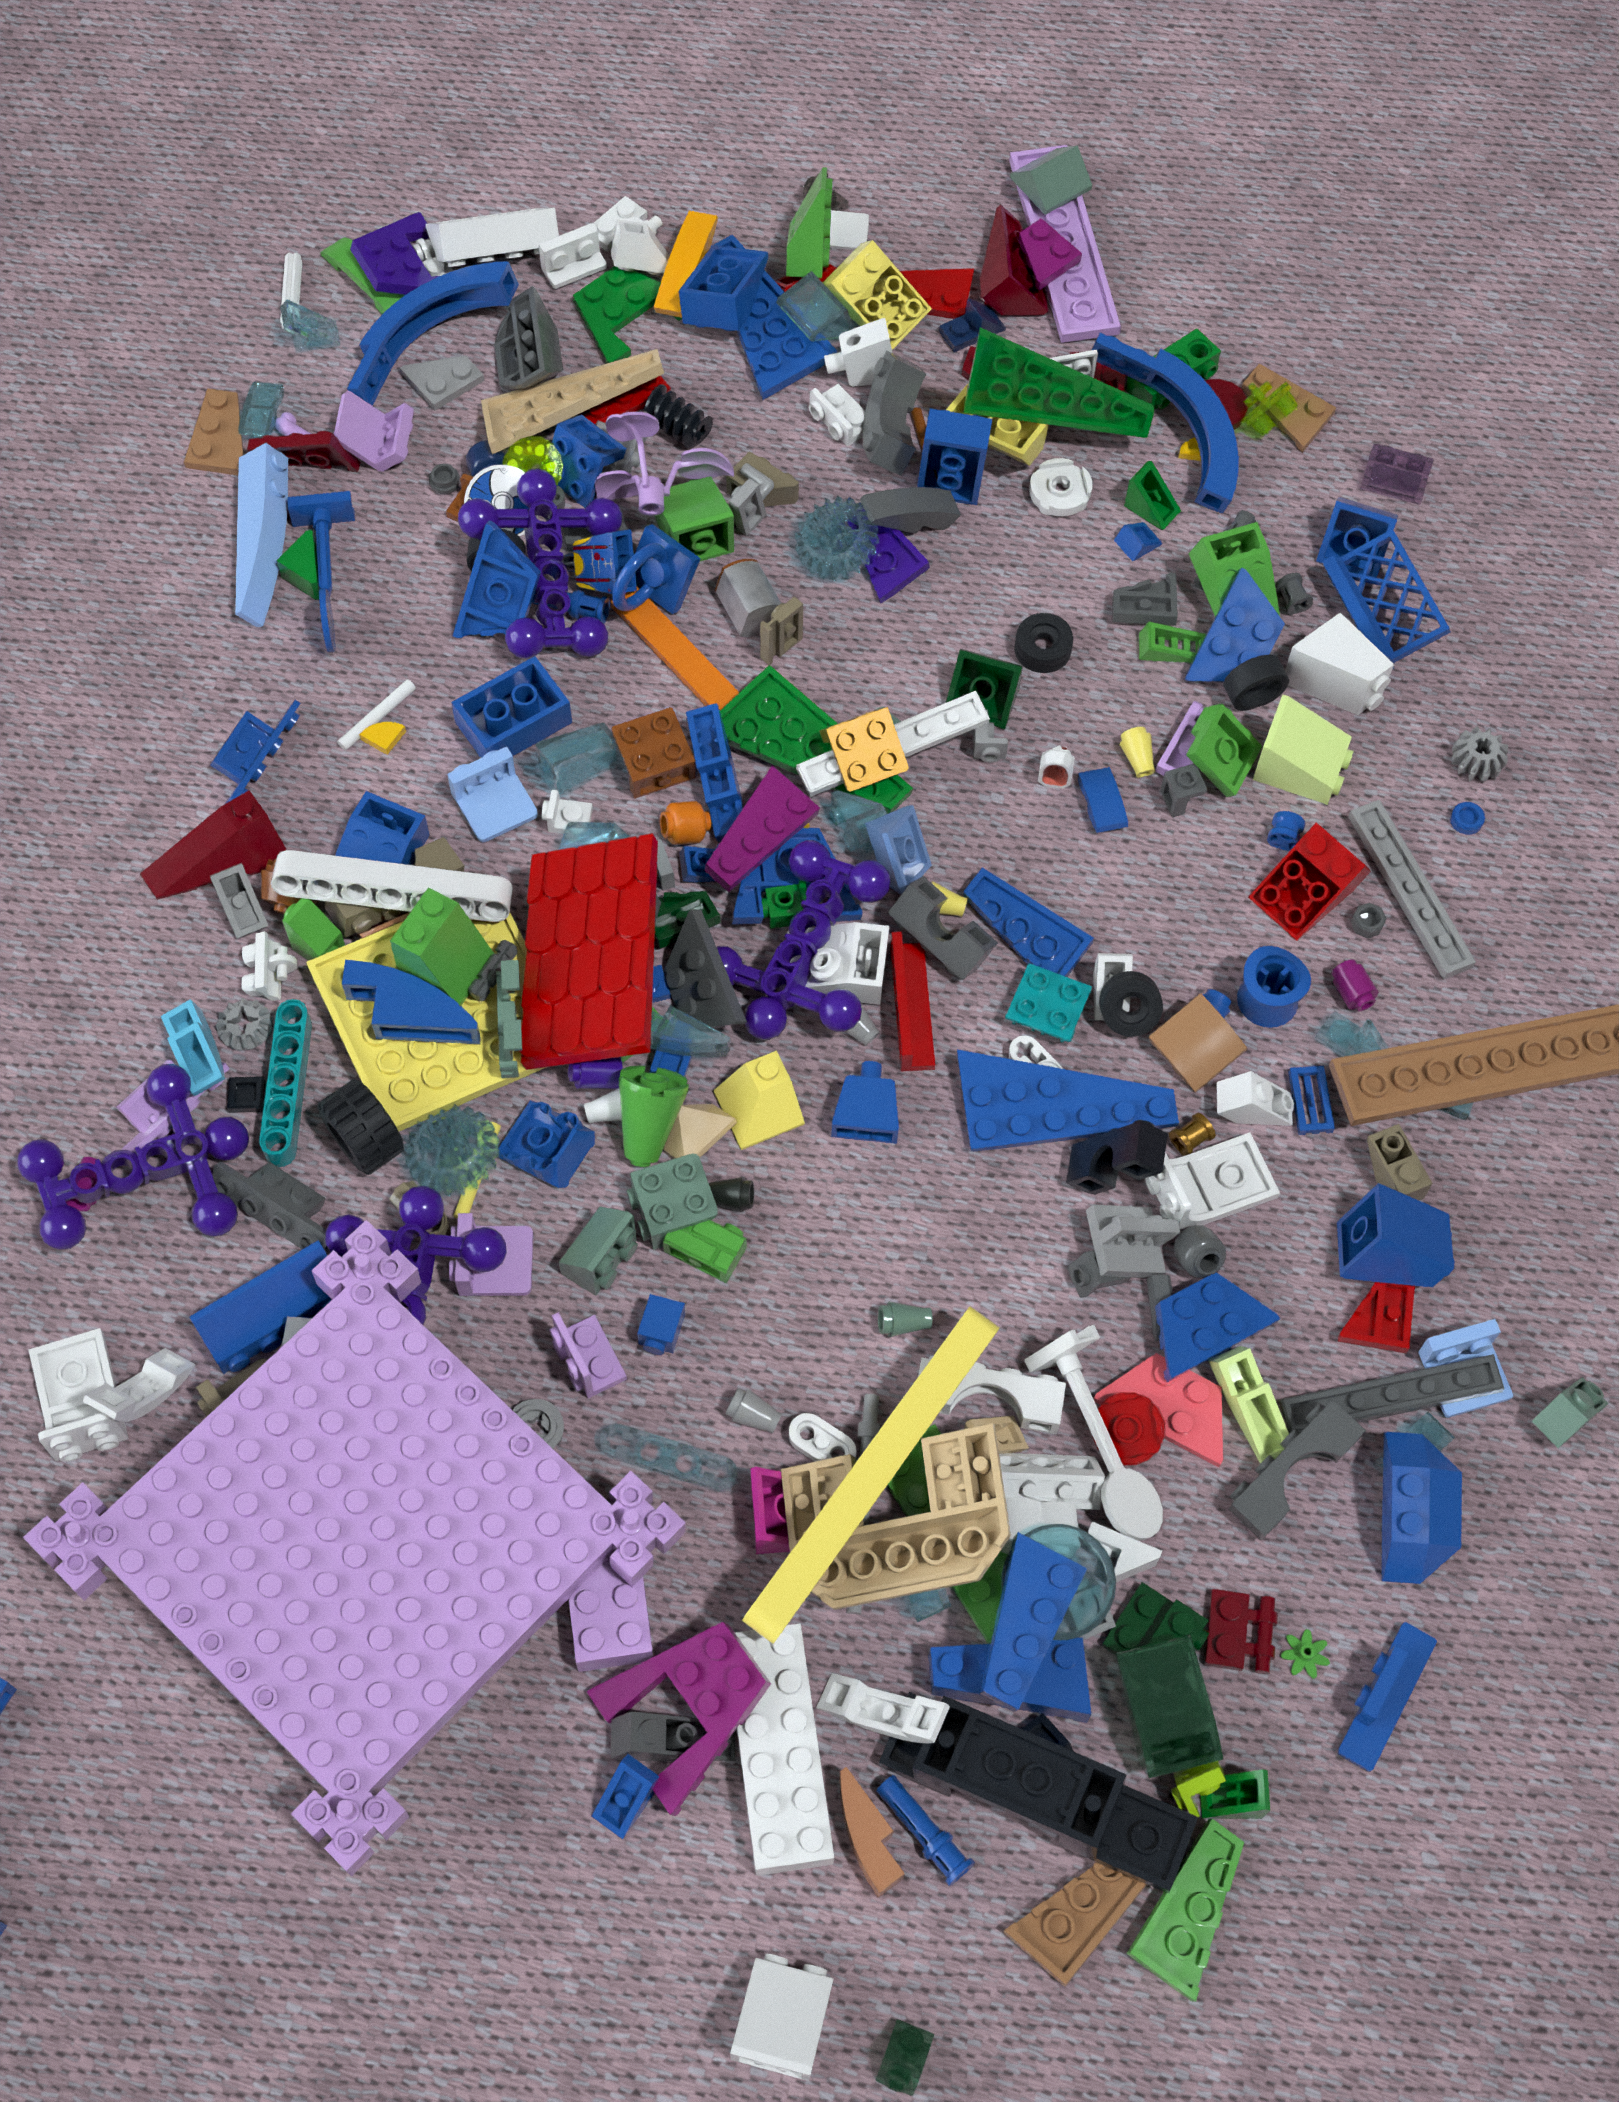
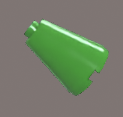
M639 1065L621 1069L619 1090L624 1156L630 1159V1163L635 1166L649 1167L651 1163L657 1162L660 1158L689 1091L687 1078L677 1072L657 1067L656 1073L645 1072L646 1066Z

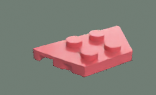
M1155 1353L1096 1393L1094 1402L1099 1405L1108 1397L1120 1392H1135L1150 1398L1160 1408L1164 1417L1165 1439L1220 1467L1223 1461L1221 1386L1190 1370L1167 1383L1163 1372L1167 1369L1165 1357Z

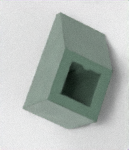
M1582 1377L1561 1392L1532 1422L1559 1448L1609 1403L1603 1398L1604 1394L1596 1384L1586 1381Z

